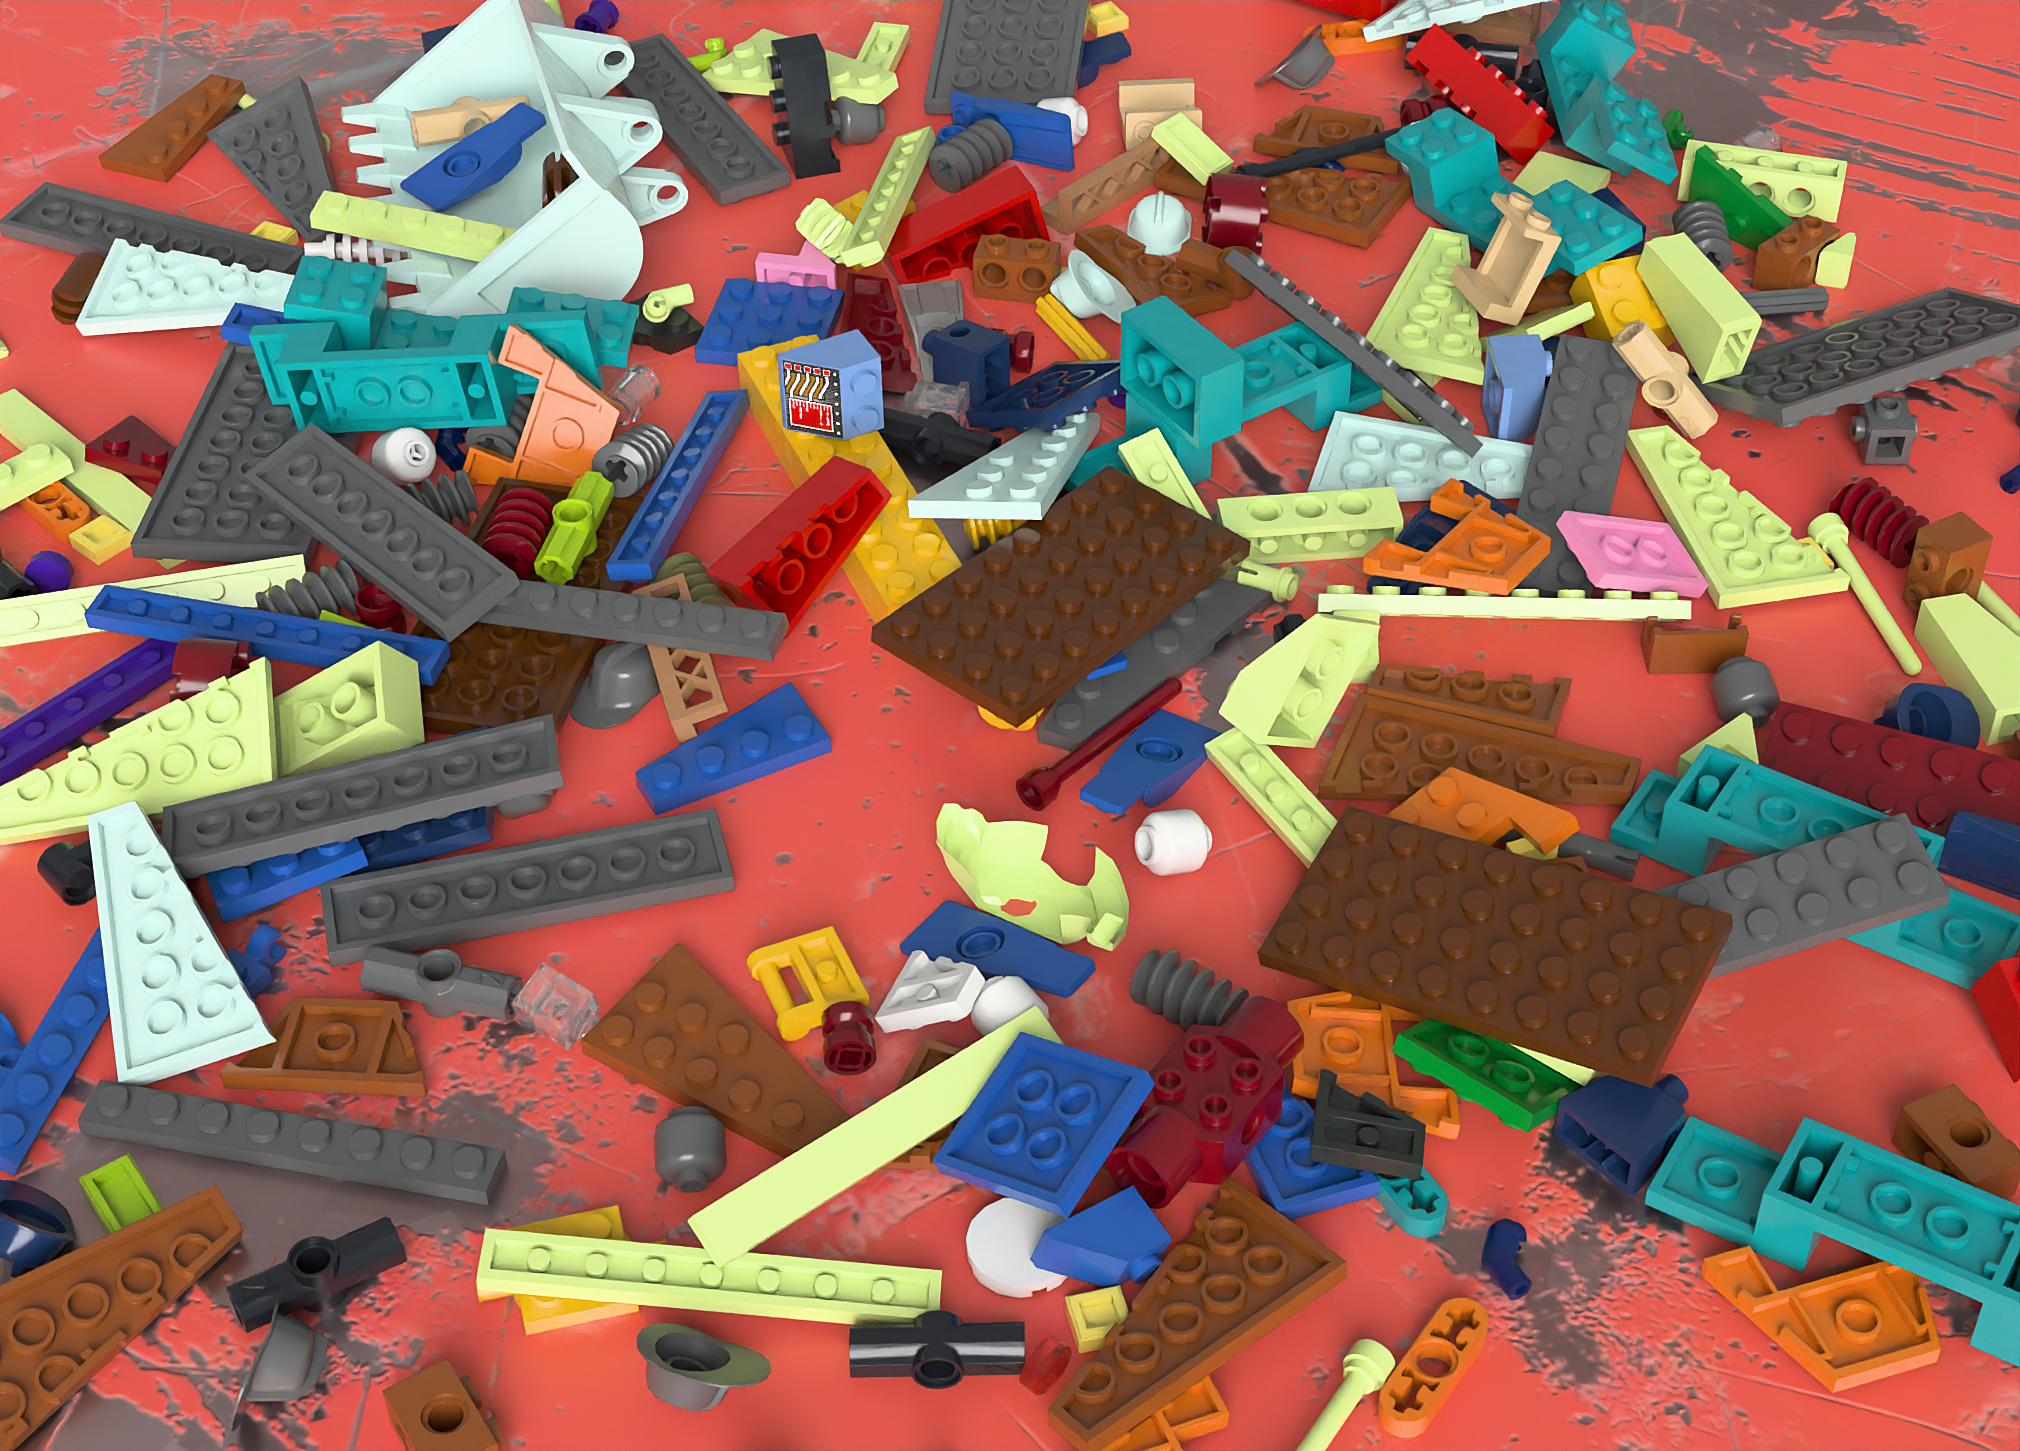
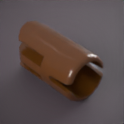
M562 151L559 161L556 162L555 152H552L545 157L543 162V208L579 178V175L564 157Z
M88 252L78 255L52 289L51 300L53 305L51 311L55 319L61 324L70 325L77 322L105 262L97 254Z

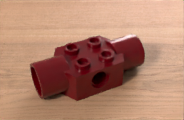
M1251 996L1243 1001L1221 1027L1192 1024L1150 1070L1149 1075L1155 1085L1131 1120L1130 1129L1116 1143L1106 1159L1107 1169L1116 1185L1122 1191L1134 1186L1149 1208L1153 1209L1166 1207L1187 1182L1222 1185L1282 1115L1284 1070L1304 1047V1034L1295 1017L1286 1008L1272 999L1262 996Z

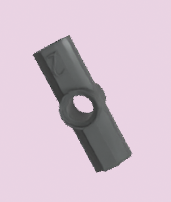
M379 946L377 948L370 947L363 959V969L360 976L362 990L421 1002L425 1012L435 1018H448L460 1012H467L503 1021L508 1019L514 1020L520 1009L521 996L524 990L522 977L463 965L459 955L449 949H435L421 956Z

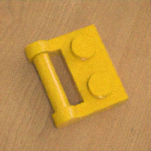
M833 926L757 949L747 958L746 964L753 978L761 981L778 1016L776 1020L777 1028L782 1038L786 1041L799 1040L811 1028L821 1026V1016L824 1010L832 1004L841 1001L861 1002L870 1009L869 995ZM791 965L809 1001L808 1003L799 1006L795 1005L779 973L780 968Z

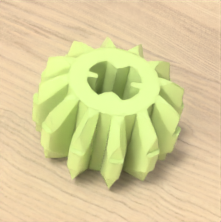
M816 198L800 213L801 216L795 222L797 230L835 263L845 264L841 250L854 224L826 200Z

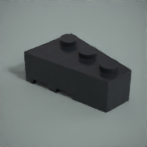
M813 33L771 40L772 56H768L766 61L769 77L771 80H774L775 87L774 90H769L771 109L773 113L777 114V123H772V135L775 145L782 147L796 180L841 172L840 161L836 158L831 148L830 137H836L834 123L829 124L828 101L832 100L826 53L817 34Z

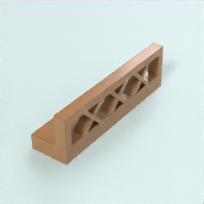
M1399 0L1395 6H1397L1404 0ZM1542 2L1532 4L1531 15L1519 13L1516 8L1483 15L1482 18L1474 22L1463 24L1461 21L1439 27L1446 31L1529 47L1539 31Z
M1153 137L1148 138L1060 190L1058 197L1041 206L1045 224L1066 236L1070 235L1153 185L1156 172L1172 155Z
M684 573L631 591V594L660 598L680 592L681 596L678 600L693 602ZM647 645L670 723L680 745L698 736L695 723L728 711L711 655L707 652ZM685 656L700 660L691 674L678 670V666ZM696 689L712 693L713 699L692 707L689 706L688 702Z

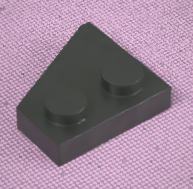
M650 293L629 302V304L640 305L633 344L650 346L656 351L672 355L698 343L704 326L681 306L673 308L665 321L653 323L647 320L643 314V305Z
M1321 1069L1317 1085L1309 1160L1419 1180L1423 1167L1426 1125L1404 1112H1398L1389 1108L1385 1101L1367 1091L1361 1098L1336 1085L1337 1074L1330 1070Z

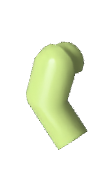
M689 283L651 292L643 305L645 318L653 323H661L668 318L673 308L693 303L694 297Z

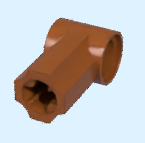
M1189 238L1182 243L1180 252L1176 257V269L1181 270L1187 275L1195 272L1206 278L1207 282L1218 285V289L1224 288L1232 293L1231 300L1245 299L1254 292V287L1224 262V259L1233 248L1237 249L1247 258L1252 253L1250 249L1241 246H1230L1221 249L1193 238Z

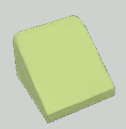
M1849 232L1821 251L1815 284L1844 289V286L1847 287L1857 237L1855 233Z

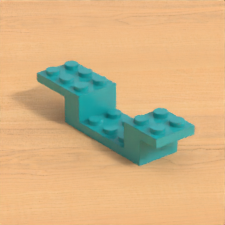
M1559 0L1562 10L1538 39L1535 46L1564 145L1625 177L1635 167L1669 185L1679 172L1673 158L1674 152L1670 148L1666 137L1667 132L1659 116L1660 111L1658 107L1648 99H1636L1629 95L1621 85L1611 82L1637 50L1632 36L1633 31L1625 15V9L1614 0Z
M1449 106L1436 110L1431 116L1413 125L1403 127L1398 133L1384 139L1386 152L1409 167L1415 207L1452 232L1468 235L1469 243L1484 253L1504 216L1491 201L1494 192L1508 196L1511 192H1517L1530 198L1533 201L1532 207L1537 212L1548 217L1551 220L1550 226L1562 237L1542 278L1561 268L1574 276H1578L1643 241L1641 225L1566 179L1551 185L1548 189L1533 196L1501 176L1494 134Z
M302 256L284 302V318L309 322L336 321L345 351L449 346L459 319L450 316L439 317L413 313L409 310L387 309L386 267L373 266L365 262L353 263L333 260L324 256ZM513 287L506 313L587 310L600 364L627 368L639 319L640 305L629 304L620 300L608 301L588 298L579 294L541 291L534 287Z
M587 310L463 315L459 318L449 346L345 351L336 321L253 325L249 333V338L272 405L290 404L299 432L310 423H313L325 433L390 431L405 427L438 429L507 426L518 395L536 394L540 381L536 377L497 363L508 328L513 323L521 326L600 391H602L605 381Z
M1301 321L1294 322L1233 348L1234 351L1244 358L1245 364L1242 423L1283 406L1315 432L1331 425L1335 411L1356 414L1381 403L1382 388L1352 365V361ZM1128 392L1126 393L1125 435L1085 452L1063 488L1071 492L1107 466H1111L1132 477L1118 454V446L1155 428H1158L1193 486L1211 478L1212 444L1198 450Z
M1706 744L1682 779L1652 769L1611 826L1609 841L1634 851H1641V854L1699 877L1704 875L1725 843L1763 857L1891 816ZM1913 825L1937 869L1946 838ZM1947 887L1950 892L1949 905L1845 937V939L1971 990L1970 988L1997 961L2017 956L2020 951V915Z
M1689 1116L1648 1187L1644 1204L1740 1246L1750 1245L1754 1252L1802 1273L1822 1236L1826 1235L1982 1302L1983 1304L1969 1345L2020 1367V1205L1808 1117H1804L1783 1155L1693 1116Z

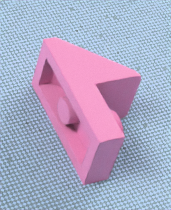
M805 240L799 256L759 252L755 261L758 282H785L790 285L806 287L823 286L837 290L836 264L809 240Z

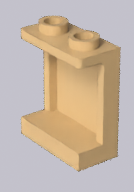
M1193 78L1118 81V118L1126 150H1130L1150 138L1154 126L1180 111L1202 131L1203 113L1200 108H1195Z
M1494 192L1491 201L1504 216L1478 268L1473 269L1456 264L1450 280L1483 318L1517 326L1562 237L1550 226L1551 220L1532 207L1533 201L1530 198L1517 192H1511L1509 196Z

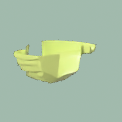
M958 804L943 805L936 821V843L943 854L951 875L977 908L1062 945L1081 941L1087 936V941L1092 945L1113 951L1126 937L1129 913L1128 896L1114 861L1096 847L1094 876L1087 886H1077L1062 880L1048 864L1040 860L1046 844L1048 826L1020 821L988 823L983 815L974 809L965 810ZM1009 899H1020L1029 902L1034 900L1037 904L1029 915L1014 917L1001 911V905H1005Z

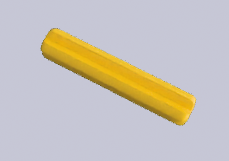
M1047 294L1044 298L1039 297L1036 300L1038 305L1036 312L1082 361L1110 359L1111 356L1108 351L1053 294Z

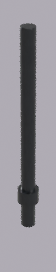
M1409 125L1259 165L1255 162L1239 165L1236 171L1229 173L1266 177V179L1386 147L1384 139L1398 133L1403 127Z

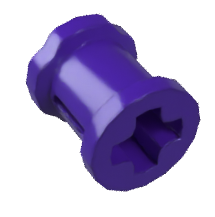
M593 0L590 3L588 12H583L576 18L574 28L606 34V29H610L617 24L619 11L611 1Z

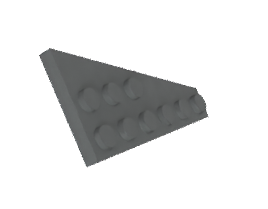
M300 76L295 77L205 133L307 242H323V240H326L327 234L334 233L336 242L343 237V234L311 228L310 213L323 191L338 192V188L308 85Z
M1220 578L1124 648L1121 652L1127 657L1128 667L1126 669L1091 680L1084 678L1058 697L1038 728V742L1072 752L1167 679H1179L1215 651V643L1226 634L1231 633L1235 635L1244 628L1245 619L1254 612L1261 614L1271 606L1272 592Z

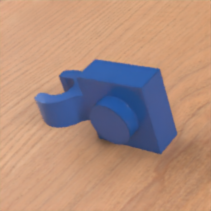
M267 924L260 925L252 933L243 954L233 948L226 952L253 1000L273 982L269 968L278 964L287 953L285 948L274 943L281 936L280 931Z

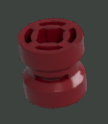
M1442 95L1427 97L1425 101H1418L1415 98L1403 100L1400 106L1401 126L1423 120L1431 116L1436 110L1446 108L1447 104Z
M992 328V330L1009 337L1010 368H1014L1017 373L1030 374L1035 349L1034 333L1020 331L1015 335L1008 334L1005 329Z
M373 583L363 586L356 592L354 599L357 614L361 617L360 623L382 631L406 634L407 626L404 613L401 611L402 605Z
M841 1001L832 1004L824 1010L821 1016L822 1036L825 1039L823 1053L826 1067L836 1074L845 1076L866 1072L876 1061L875 1040L872 1037L874 1033L872 1011L868 1006L855 1001Z

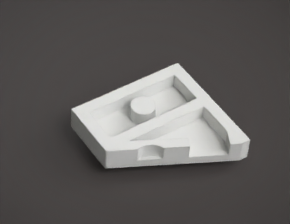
M913 951L874 1018L885 1033L903 1029L915 1030L924 1025L947 1020L951 1022L961 1020L967 1017L973 1010V1004L986 980L975 965L964 962L954 963L952 959L940 956L933 962L929 960L924 951Z

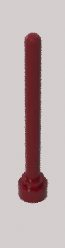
M1177 678L1167 679L1052 767L1033 768L1019 778L1016 783V790L1022 802L1034 811H1042L1054 802L1061 789V783L1179 695L1182 691L1181 681Z

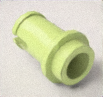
M1249 559L1243 562L1241 567L1248 570V573L1239 571V584L1272 592L1274 601L1280 603L1284 600L1290 601L1296 595L1299 586V576L1294 574L1291 568L1285 566L1280 570L1255 563Z

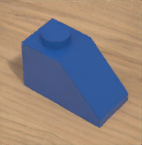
M1131 1186L1045 1230L1030 1260L1036 1268L1105 1288L1122 1285L1130 1280H1133L1135 1284H1140L1148 1280L1162 1264L1160 1259L1172 1238L1135 1187Z

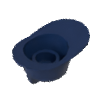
M1910 683L1902 690V693L1895 695L1886 703L1882 716L1873 721V724L1975 750L1979 744L1981 728L1978 714L1972 702L1962 692L1950 687L1926 683Z
M0 1180V1258L4 1259V1269L8 1276L16 1278L25 1267L36 1269L55 1260L67 1242L75 1241L76 1235L73 1231L72 1219L68 1210L55 1198L24 1183Z

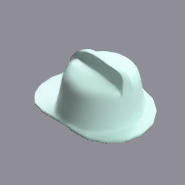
M1159 191L1158 194L1144 197L1132 209L1129 215L1127 235L1146 245L1145 253L1169 256L1180 252L1182 243L1190 238L1191 214L1178 199L1171 195H1166L1164 191Z
M1077 249L1070 252L1068 256L1069 266L1050 285L1051 293L1067 310L1079 319H1087L1105 314L1110 319L1121 324V313L1137 306L1131 294L1116 278L1096 265L1084 252Z

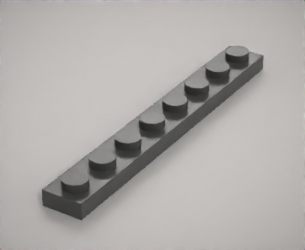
M519 580L521 584L476 621L767 661L774 660L789 628L785 613Z
M104 1080L99 1081L77 1120L81 1133L84 1135L488 1206L507 1165L504 1149Z

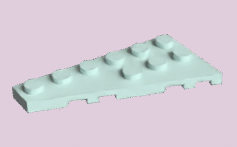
M1404 0L1362 29L1366 42L1431 28L1434 23L1438 26L1457 21L1465 24L1474 22L1482 18L1483 15L1552 0Z
M1335 411L1307 492L1394 486L1398 502L1431 501V495L1450 478L1458 481L1465 480L1496 499L1520 498L1533 445L1474 435L1484 445L1472 458L1432 427Z
M1085 412L1072 414L1065 418L1067 423L1064 426L1049 432H1042L1041 427H1034L908 500L909 518L1042 520L1099 432V413Z
M133 800L87 816L118 1083L141 1087L277 1041L144 809Z

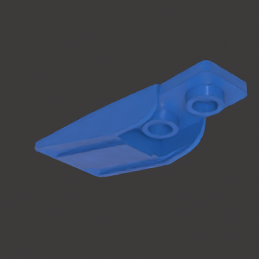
M957 90L950 94L953 125L968 128L981 119L989 118L997 121L1005 128L1013 142L1014 152L1012 157L1009 158L1010 160L1064 171H1071L1075 168L1071 119L1067 114L1015 101L984 96L980 98Z
M518 103L493 123L490 122L414 172L400 183V187L436 211H445L498 183L513 170L521 159V143L546 125L545 116L525 103Z
M1158 710L1117 748L1101 767L1100 773L1081 787L1080 799L1095 805L1100 811L1117 815L1123 814L1143 796L1144 804L1147 807H1155L1172 797L1208 759L1204 744L1220 736L1222 733L1168 711Z
M945 901L900 944L901 952L909 957L913 951L921 950L933 962L940 956L952 959L954 963L964 962L975 965L986 981L995 976H1018L1030 987L1062 998L1072 996L1096 971L1092 958L1058 948L1057 944L1028 930L953 901Z

